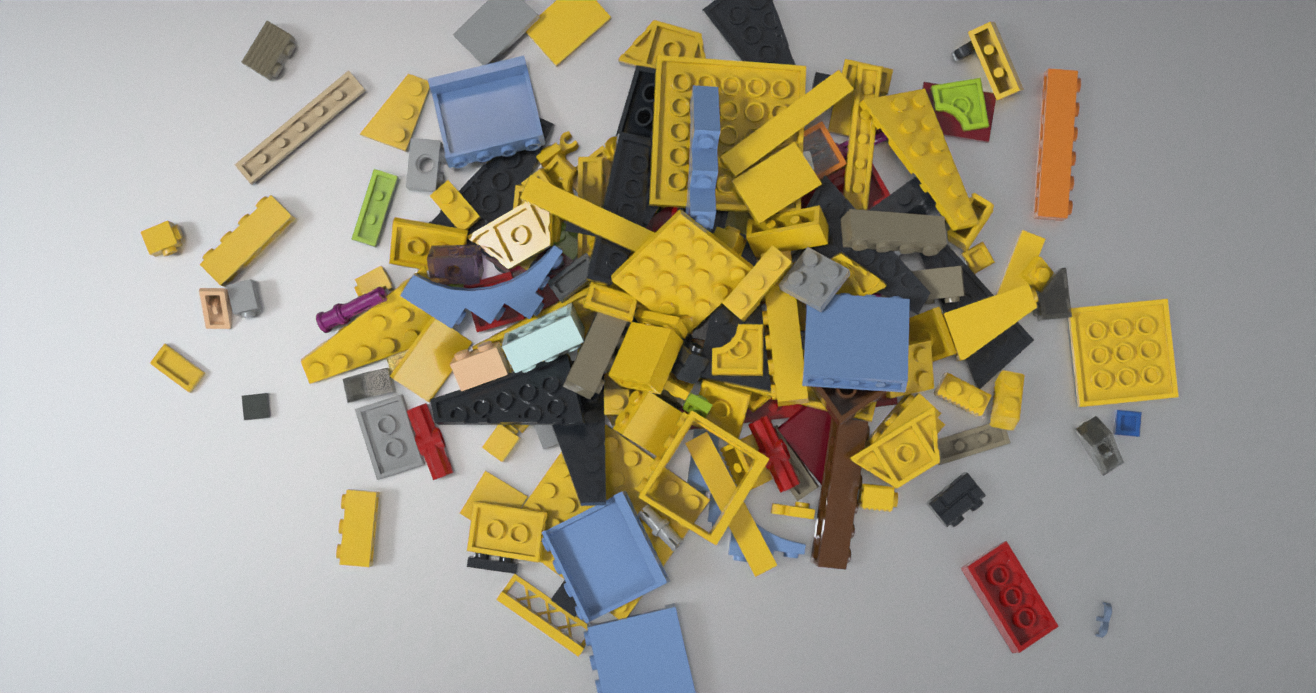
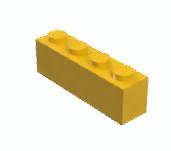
M270 195L268 198L264 196L255 205L257 209L253 213L244 215L238 221L239 226L233 232L228 231L220 239L221 244L215 250L211 248L203 255V261L199 265L220 286L226 287V285L230 284L296 219L274 196Z

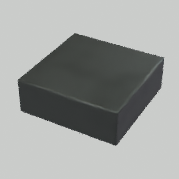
M268 393L241 396L244 420L270 418Z

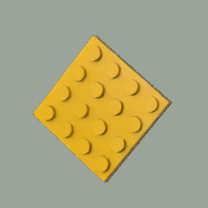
M679 209L611 275V281L651 311L680 317L689 331L688 333H690L723 303L754 266Z
M1168 299L1067 309L1078 407L1179 397Z

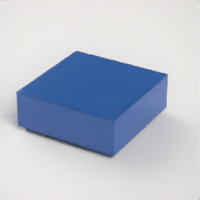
M1115 410L1113 435L1140 437L1142 412Z

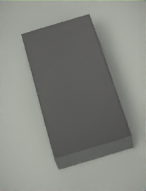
M587 253L548 281L547 284L561 303H564L592 282L586 280L590 257Z

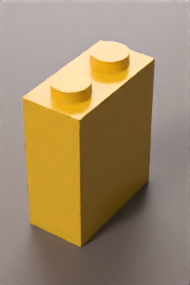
M645 321L642 324L631 322L608 376L620 387L661 395L683 340L676 334L677 331L668 325L658 327Z
M636 390L631 394L629 403L624 411L617 416L613 429L655 456L661 457L666 450L663 444L670 434H676L679 429L676 423L683 413L653 393Z

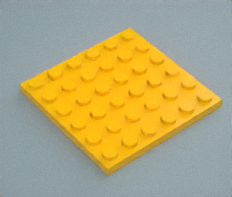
M657 55L649 206L686 208L690 159V101L692 88L695 85L718 87L720 136L717 147L716 210L749 212L731 184V181L736 178L732 176L720 160V156L805 95L806 66ZM804 127L740 175L793 142L796 143L803 154ZM801 198L776 214L801 209Z
M605 424L606 500L622 491H626L638 514L640 511H644L643 508L648 503L637 497L639 492L636 488L643 477L648 479L653 470L649 467L654 458L607 424ZM561 452L522 508L548 512L546 530L594 506L580 505ZM666 467L648 494L693 523L696 522L711 500ZM651 506L663 520L667 519L670 522L669 526L684 539L690 529ZM640 518L664 567L674 551L659 536L655 537L652 534L653 530ZM543 545L541 563L558 574L553 566L555 559L551 551L547 552ZM643 595L609 613L617 619L628 617Z

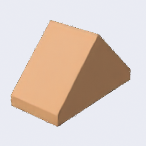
M200 288L199 295L206 329H231L232 307L228 290L225 288Z

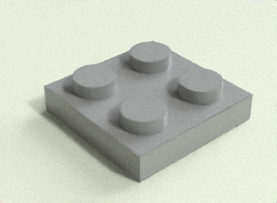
M807 247L779 283V288L801 302L822 312L850 276V270Z

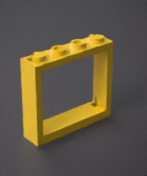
M691 410L688 414L683 412L676 423L679 429L675 435L670 434L663 444L666 450L661 457L657 455L649 467L653 471L648 479L643 477L636 488L639 492L637 497L702 538L717 545L769 461V458ZM692 422L754 459L710 532L648 495Z

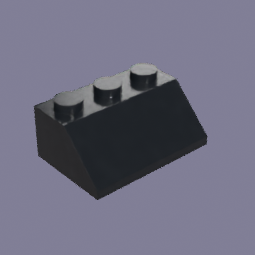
M636 65L616 136L622 133L652 141L656 69Z
M914 177L869 209V211L942 216L935 207L936 202L928 192L925 193L920 187L922 183L917 177ZM894 251L898 257L904 255L900 251Z

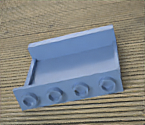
M524 56L428 78L445 150V159L449 168H462L468 163L477 161L487 162L493 157L501 155L512 156L518 151H533L546 145Z
M841 293L839 295L835 294L822 312L806 304L802 386L905 392L908 382L910 299H903L899 296L885 298L875 295L853 296L848 293Z
M622 491L606 500V505L594 506L542 532L544 536L541 539L547 552L551 551L555 559L553 566L559 575H563L566 581L564 588L568 596H573L577 604L575 610L581 620L584 619L586 623L670 582L626 491Z
M675 603L665 605V608L622 619L591 625V623L587 624L588 631H584L586 645L592 646L594 655L589 656L592 670H597L599 679L595 680L598 693H696Z

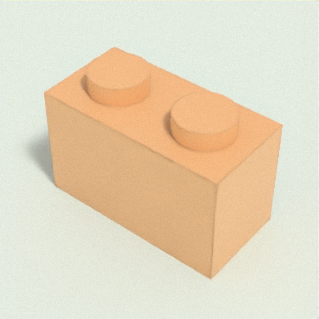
M487 341L478 345L476 350L469 352L468 349L454 354L455 357L452 359L450 366L461 391L508 375L510 367L499 341L495 343Z

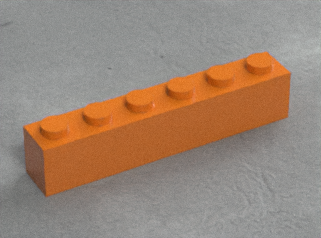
M1048 68L1044 72L1033 219L1064 221L1072 213L1073 202L1069 200V193L1074 188V176H1071V166H1074L1076 162V152L1072 150L1073 142H1076L1078 128L1074 127L1075 117L1079 115L1080 108L1079 102H1076V93H1079L1081 89V78H1078V71Z

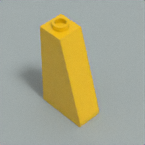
M1027 284L943 313L942 315L957 352L954 354L957 362L968 358L1036 309L1038 296L1035 289L1030 288V285Z

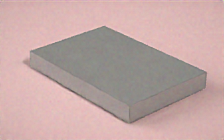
M488 0L453 36L482 65L494 63L540 17L523 0Z
M403 394L355 409L377 480L425 465L423 456L420 454L414 436L416 434L407 414L408 409Z

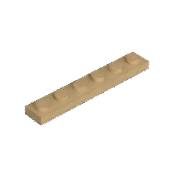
M348 70L238 161L235 166L247 181L253 185L366 90Z

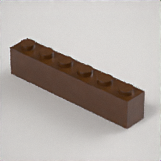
M833 418L831 419L810 562L817 567L846 570L847 563L851 560L850 542L855 534L853 522L854 515L858 512L859 508L857 495L858 489L862 486V467L852 462L850 457L865 448V442L870 435L868 421L851 418L838 427Z

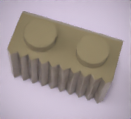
M266 21L241 63L271 81L272 77L276 78L283 68L281 63L285 56L289 57L294 51L296 39L273 23Z

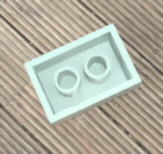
M570 303L505 333L502 348L514 372L517 373L522 370L525 373L534 369L536 364L543 360L550 362L565 350L572 352L582 346L581 343L584 342L585 328L573 304Z

